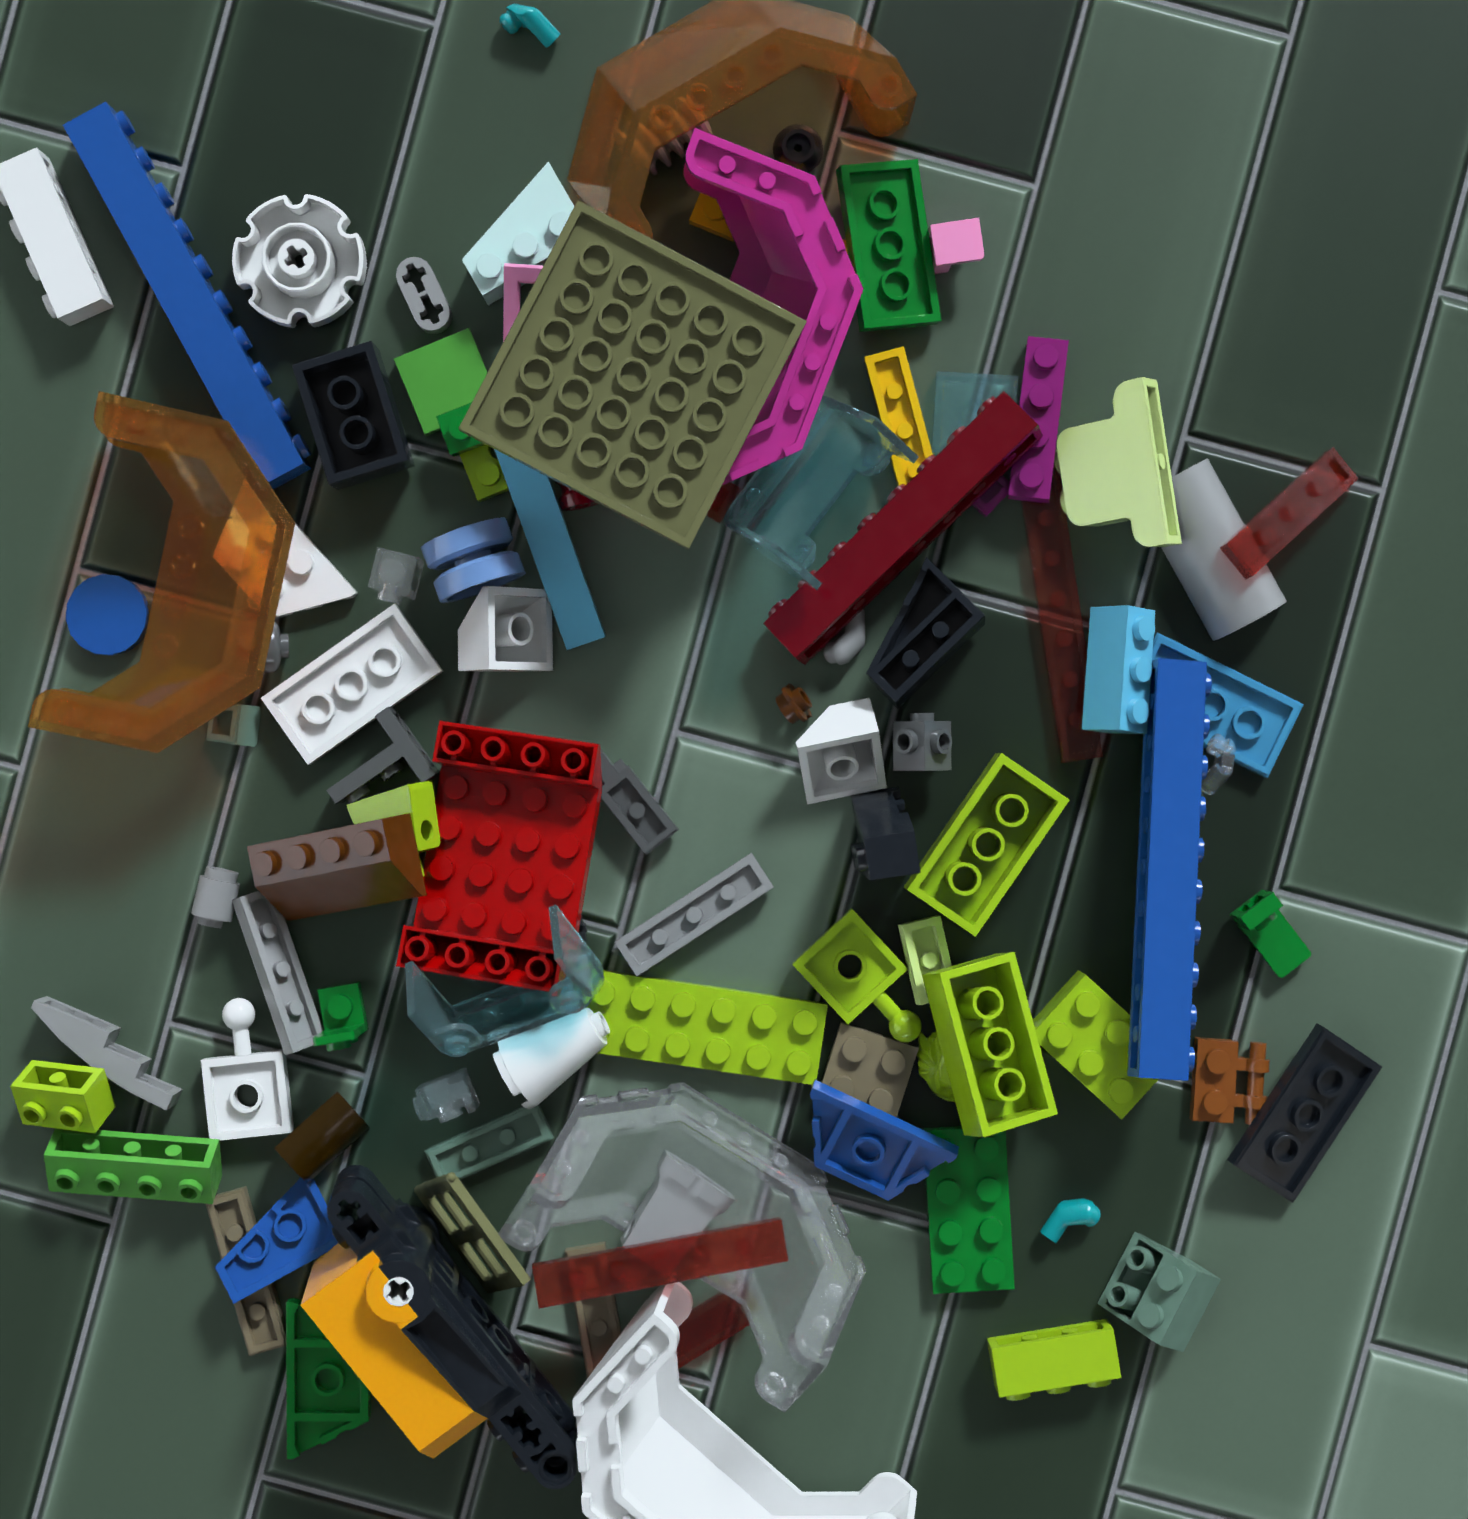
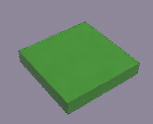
M470 328L394 358L426 436L441 431L436 416L469 404L474 400L488 373Z

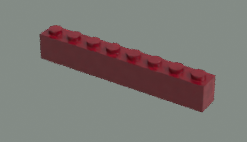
M1005 391L997 398L993 396L987 399L977 411L978 416L967 427L960 426L949 436L946 442L948 445L937 456L931 455L927 457L917 468L916 472L918 474L907 485L901 484L889 494L887 498L888 503L877 514L871 513L859 523L857 527L858 532L847 543L843 541L837 544L828 554V561L818 571L812 570L807 573L798 583L799 589L788 600L782 599L771 608L768 613L769 618L763 624L802 664L806 665L1043 436L1039 425Z

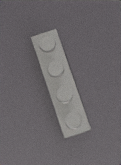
M751 852L620 937L614 943L635 975L638 976L774 888V886Z
M259 891L233 899L232 903L284 1054L295 1053L314 1045L313 1037L321 1033L323 1028L284 916Z

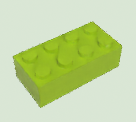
M995 753L919 863L921 873L912 874L904 888L976 937L1070 800L1003 753Z
M1015 952L996 953L922 974L964 1135L986 1137L1057 1115L1056 1104Z

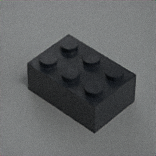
M372 341L292 365L330 486L340 490L415 467L380 350Z

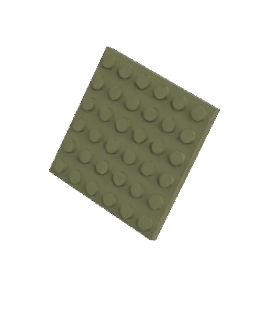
M578 200L461 422L459 431L689 550L807 321Z

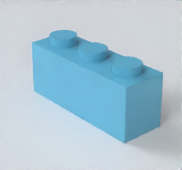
M1130 605L1090 607L1082 730L1109 734H1147L1155 610Z

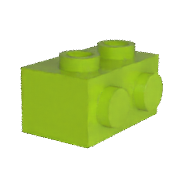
M31 1060L10 1086L22 1124L96 1133L116 1107L104 1068Z

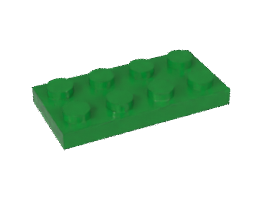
M918 159L840 165L836 169V177L848 257L863 286V292L856 308L859 332L938 324L942 320Z
M962 1126L922 1128V1130L959 1146L958 1155L951 1163L944 1161L931 1169L929 1176L925 1178L933 1294L1015 1289L1006 1131L986 1137L965 1136Z

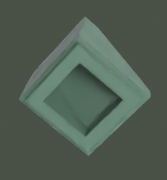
M211 700L206 740L255 747L258 741L261 708L259 706Z

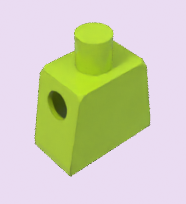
M432 781L408 784L346 805L354 824L410 813L418 854L437 848L440 845ZM420 859L422 874H423V877H425L424 869H423L422 862H421V859Z

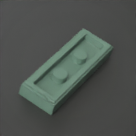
M540 1104L532 1109L522 1106L427 1148L425 1153L436 1178L453 1172L461 1180L552 1140L554 1135Z

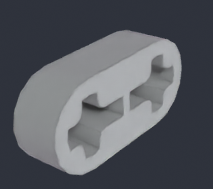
M406 258L397 268L396 279L409 309L423 331L429 334L442 333L448 329L452 322V311L435 273L427 261L422 258ZM412 268H416L419 273L426 271V274L421 277L425 291L419 293L412 282H405V280L410 278L409 270ZM429 298L436 309L443 308V311L438 314L440 321L435 324L430 319L423 320L422 318L428 314L423 301Z

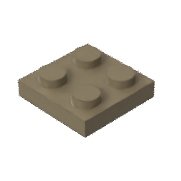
M840 1021L821 1082L897 1117L919 1048L916 1045L900 1042L894 1038Z

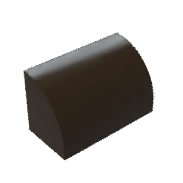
M337 1091L274 1149L308 1184L370 1127Z

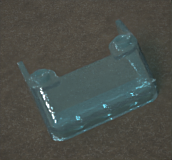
M822 396L803 449L758 469L728 508L724 517V523L735 534L784 571L817 590L822 583L807 571L815 560L816 543L809 537L815 527L857 473L862 476L881 473L888 466L893 454L912 463H915L919 456L877 417L828 396Z
M557 905L549 907L554 960L562 968L566 976L564 980L554 984L549 992L504 985L451 1006L413 961L405 963L407 1015L441 1053L451 1057H461L561 1017L577 1013L591 1003L605 982L603 966Z

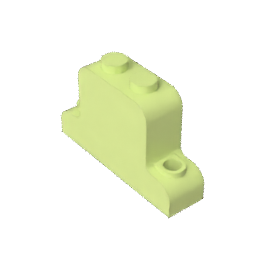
M1140 377L1124 381L1115 390L1113 397L1114 415L1110 419L1070 427L1063 430L1058 436L1054 463L1062 479L1063 490L1060 493L1062 510L1067 514L1069 520L1078 526L1099 527L1130 520L1134 539L1143 546L1168 547L1182 544L1157 380Z

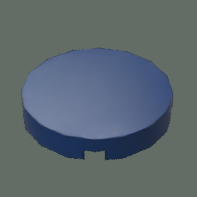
M101 574L87 578L74 589L67 602L65 619L71 636L81 647L94 654L113 656L129 652L142 641L149 628V605L146 596L136 584L121 576Z

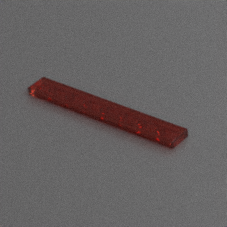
M1054 463L1049 503L1021 500L1060 763L1099 758L1103 757L1099 732L1082 730L1087 649L1067 517L1060 503V493L1062 491L1061 477Z

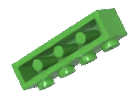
M55 1128L44 1153L48 1189L51 1192L213 1204L222 1178L219 1139L107 1130L87 1133Z

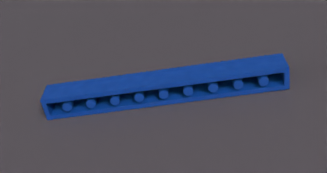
M105 101L63 124L64 129L260 487L270 492L312 469L306 459L311 455L306 442L300 433L294 436L287 424V421L292 419L287 407L280 397L274 400L267 388L268 385L272 384L269 374L260 361L254 364L247 351L253 348L251 341L241 326L234 327L228 314L233 312L228 299L222 290L215 292L208 279L214 276L210 266L202 254L195 256L189 242L194 240L192 233L182 218L176 220L169 207L175 203L162 182L156 184L149 171L155 169L151 158L143 146L136 148L130 135L135 133V129L123 110L116 112Z
M1157 658L1152 661L1147 734H1143L1127 1076L1137 1078L1188 1081L1189 1072L1193 1071L1195 1065V1051L1193 1047H1190V1035L1197 1022V1009L1192 1004V990L1197 986L1199 979L1198 964L1194 963V946L1199 944L1201 936L1200 923L1196 921V904L1201 902L1203 893L1202 881L1197 879L1198 863L1202 862L1204 856V840L1199 838L1200 821L1204 820L1206 814V799L1204 796H1201L1202 780H1205L1208 772V759L1206 755H1203L1204 739L1208 737L1210 730V718L1208 714H1205V698L1209 697L1212 687L1211 675L1207 673V662L1165 658Z

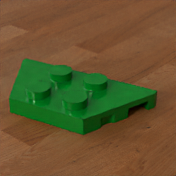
M289 1298L286 1301L287 1459H295L302 1452L320 1443L324 1444L336 1438L338 1434L368 1422L371 1418V1392L300 1306L301 1300L297 1298Z

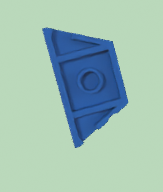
M814 1080L810 1098L813 1102L812 1134L815 1139L813 1149L815 1167L889 1201L904 1192L906 1186L917 1184L928 1177L930 1170L944 1161L951 1163L956 1159L959 1146Z

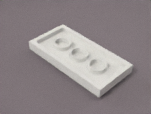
M393 604L261 697V699L307 765H311L376 719L375 715L388 706L394 707L442 673L443 669L399 607Z

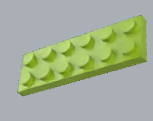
M586 968L580 1010L590 1008L593 1013L600 1011L609 1025L610 1033L606 1035L607 1045L598 1054L812 1085L818 1076L828 1004Z

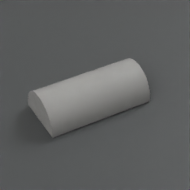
M1207 458L1173 476L1172 482L1182 544L1161 548L1210 637L1215 641L1256 621L1287 601L1209 459Z

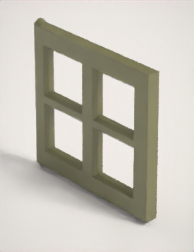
M447 1173L419 1184L414 1188L415 1194L487 1293L521 1287L531 1280L455 1173ZM449 1191L452 1193L454 1198L457 1200V1202L460 1204L462 1209L465 1211V1213L473 1223L469 1222L464 1213L461 1211L456 1202L448 1193ZM436 1196H437V1198L440 1200V1202L443 1204V1206L445 1207V1209L448 1211V1213L450 1214V1216L453 1218V1220L456 1222V1224L458 1225L459 1228L456 1227V1225H455V1224L453 1223V1221L450 1219V1217H449L448 1214L445 1212V1210L443 1209V1207H442V1206L440 1205V1203L437 1201V1199L435 1198ZM482 1239L486 1240V1242L491 1247L496 1256L499 1258V1260L504 1265L506 1270L503 1269V1267L500 1265V1263L497 1261L495 1256L492 1254V1252ZM469 1243H471V1245L474 1247V1249H475L476 1252L479 1254V1256L482 1258V1260H483L484 1263L487 1265V1267H488L489 1270L492 1272V1274L489 1273V1271H488L487 1268L484 1266V1264H483L482 1261L479 1259V1257L476 1255V1253H475L474 1250L471 1248V1246L469 1245Z

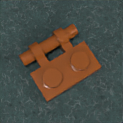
M1195 1037V1065L1192 1071L1189 1118L1193 1121L1234 1123V1108L1241 1107L1246 1108L1245 1124L1250 1125L1267 1100V1096L1263 1095L1264 1075L1269 1073L1270 1062L1269 1059H1266L1267 1043L1250 1042L1249 1057L1238 1056L1239 1042L1236 1040ZM1237 1070L1248 1071L1247 1093H1236Z

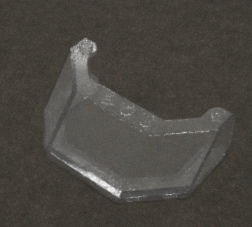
M685 1083L670 1084L667 1089L648 1091L647 1087L619 1091L616 1096L598 1098L596 1094L581 1096L498 1234L504 1242L521 1251H531L540 1246L552 1227L602 1219L624 1232L655 1180L657 1163L664 1149L695 1166L730 1192L735 1201L725 1213L716 1216L708 1223L677 1265L742 1304L763 1356L755 1376L756 1390L766 1402L785 1413L827 1368L867 1271L861 1256H855L847 1238L850 1230L838 1204L833 1205L825 1187L828 1183L825 1172L815 1167L814 1162Z

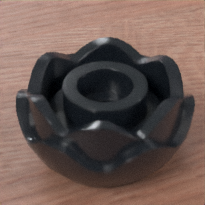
M803 124L787 126L779 132L774 140L772 147L774 160L804 172L810 173L823 159L822 140L819 134L809 126ZM800 146L802 151L796 152L794 148Z

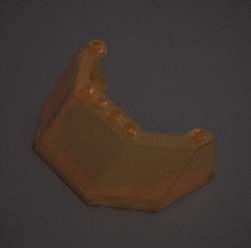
M713 0L597 67L567 179L579 201L653 239L651 226L640 209L655 151L802 66L835 75L864 127L875 136L891 135L910 124L917 93L897 58L848 15L792 0Z
M99 391L94 411V421L98 430L114 446L142 453L173 500L140 662L90 693L69 688L50 689L40 693L33 702L28 727L159 753L261 688L295 522L228 421Z

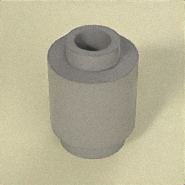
M206 866L204 875L199 876L191 914L198 916V924L222 928L223 922H232L235 910L232 900L238 897L240 883L237 882L238 872Z

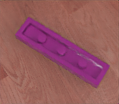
M1028 336L1019 406L1039 425L1043 436L1012 465L1008 499L1049 503L1069 340Z

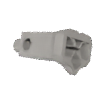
M664 1149L657 1163L655 1180L620 1238L622 1247L629 1251L631 1255L616 1275V1279L629 1289L636 1291L652 1267L668 1277L708 1223L716 1216L725 1213L735 1201L733 1195L698 1168Z

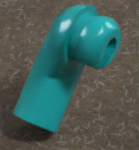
M513 3L506 7L507 11L499 18L501 26L508 33L514 34L522 26L529 29L546 48L561 34L535 7Z
M1085 1198L1063 1200L1057 1204L1040 1232L1051 1241L1057 1243L1068 1226L1086 1225L1091 1227L1096 1225L1100 1220V1209L1095 1206L1093 1201Z

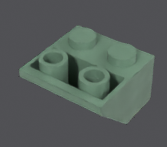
M1134 1232L1097 1304L1156 1344L1184 1352L1221 1279L1190 1259L1140 1233Z

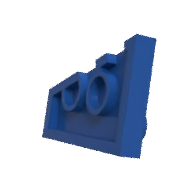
M300 1177L215 1266L233 1304L320 1257L338 1244L332 1232L334 1226L328 1218V1206L314 1179L307 1184Z

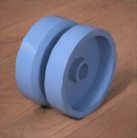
M505 517L484 520L457 528L428 541L420 547L428 568L434 570L449 569L441 573L433 582L441 603L454 602L478 595L483 586L501 587L526 574L520 555L517 552H498L507 547L513 540Z

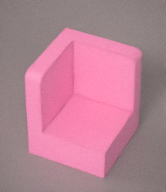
M979 218L931 224L929 226L928 232L935 274L948 272L951 265L981 261L984 258Z

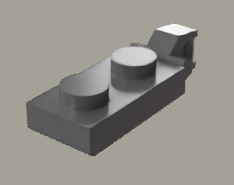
M601 749V798L647 855L677 832L679 828L631 767L627 766L622 759L613 764Z

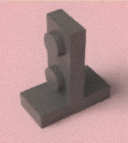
M388 706L375 715L393 741V744L326 790L335 804L344 803L346 800L349 804L361 800L371 792L367 786L381 777L385 782L404 769L401 764L403 760L407 761L421 782L431 781L440 775V771L395 707Z

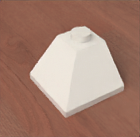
M483 586L458 629V671H553L552 608L545 589Z
M870 698L829 706L796 742L807 805L887 788L879 729Z

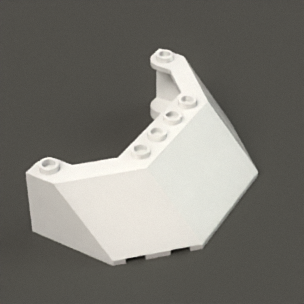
M671 1274L643 1303L572 1400L573 1414L576 1416L578 1438L576 1440L578 1470L581 1472L582 1513L589 1519H914L917 1491L902 1477L891 1472L877 1474L860 1491L802 1492L680 1385L677 1346L680 1340L678 1327L689 1317L693 1307V1298L690 1291Z

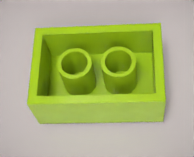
M1079 970L1033 1019L1039 1045L1121 1120L1159 1080L1127 1076L1130 1015L1086 974Z

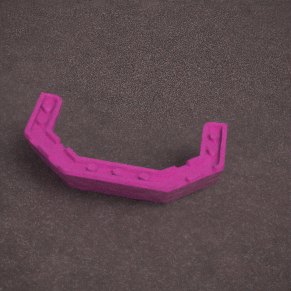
M694 128L686 150L684 178L690 188L716 199L739 251L730 281L807 321L722 485L803 449L863 292V286L857 273L854 271L845 250V244L833 217L830 215L821 194V188L814 175Z

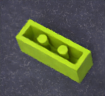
M1107 1319L987 1338L994 1386L999 1398L1006 1397L1007 1400L1018 1401L1029 1398L1032 1392L1044 1390L1049 1394H1062L1070 1391L1071 1386L1087 1384L1088 1387L1098 1388L1110 1385L1113 1379L1122 1378L1114 1329Z

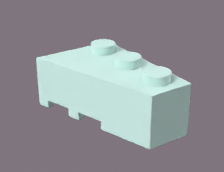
M549 162L462 259L487 305L504 297L505 263L544 266L574 208L572 201Z

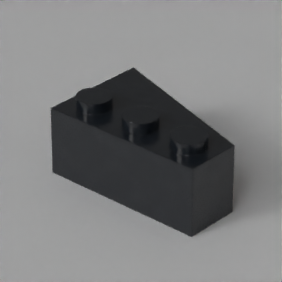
M927 557L915 583L903 601V606L892 627L889 628L866 672L869 681L897 709L985 625V614Z
M899 786L851 795L858 843L851 844L854 868L862 872L869 880L921 873L915 831L908 812L903 813L905 803L901 799Z

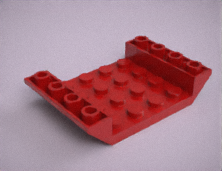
M439 721L432 761L442 765L435 800L441 842L439 847L426 851L423 868L425 877L423 879L427 895L418 897L414 925H403L396 966L559 993L576 950L602 796L600 744Z

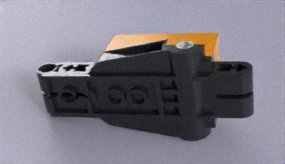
M350 1165L344 1168L337 1176L327 1207L328 1218L334 1226L332 1232L338 1244L314 1261L300 1306L420 1453L434 1459L488 1419L487 1425L491 1433L498 1441L505 1439L513 1449L512 1456L516 1464L523 1472L527 1473L530 1471L539 1483L549 1489H562L568 1486L574 1480L577 1472L576 1440L578 1436L576 1416H574L573 1410L440 1243L439 1227L431 1214L423 1208L403 1203L400 1198L395 1201L374 1173L367 1167Z

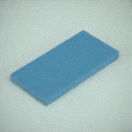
M1158 632L1155 633L1152 661L1157 658L1207 662V673L1212 678L1210 695L1208 698H1205V714H1208L1210 718V730L1208 737L1204 739L1203 747L1260 776L1268 778L1304 704Z

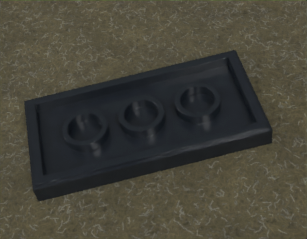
M1316 1023L1227 1161L1294 1203L1380 1072L1382 1066L1325 1027Z

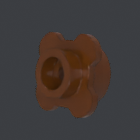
M789 683L781 689L782 693L776 696V703L790 723L795 724L799 720L805 722L812 717L810 711L812 703L802 688H795Z

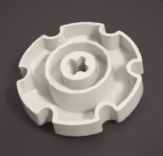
M306 194L300 204L292 205L286 195H282L263 203L246 218L251 231L247 237H237L235 239L232 252V266L237 285L243 290L253 289L252 297L248 302L257 312L268 320L288 328H295L297 321L304 317L308 319V322L313 327H319L334 321L352 306L353 300L348 296V291L353 285L362 286L364 284L367 258L361 237L357 233H346V229L351 221L342 210L331 202L317 196ZM298 255H302L303 262L305 263L302 268L296 266L297 263L294 258Z

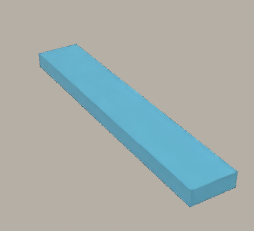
M495 450L566 650L606 637L550 478Z

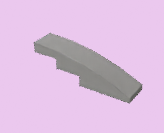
M48 996L34 1000L31 1009L59 1040L88 1065L104 1068L108 1079L126 1091L164 1110H168L177 1104L183 1089L146 1074L152 1058L115 1043L121 1027Z

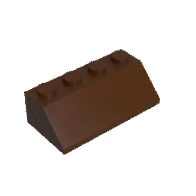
M410 813L247 846L255 887L287 921L427 895Z

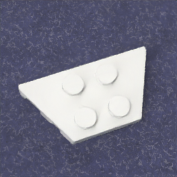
M252 475L247 478L217 552L216 559L270 619H277L291 615L294 612L314 609L324 604L351 599L358 595V592L270 493L260 487L256 478Z

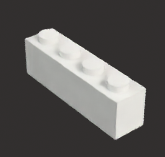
M36 147L0 163V202L3 206H9L14 218L9 220L11 230L20 244L25 243L30 254L29 257L25 258L26 264L36 281L41 280L47 294L42 295V300L52 318L57 317L65 324L72 326L113 308V302L50 159Z

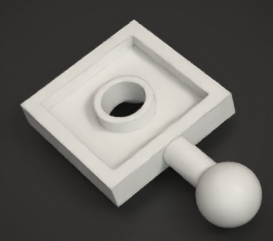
M244 998L232 999L224 1006L222 1019L225 1025L233 1030L235 1055L210 1057L201 1060L209 1139H219L221 1141L291 1133L294 1131L286 1055L283 1050L251 1053L248 1027L251 1026L255 1019L254 1006ZM248 1084L256 1089L258 1100L254 1106H245L239 1101L237 1092L241 1085Z

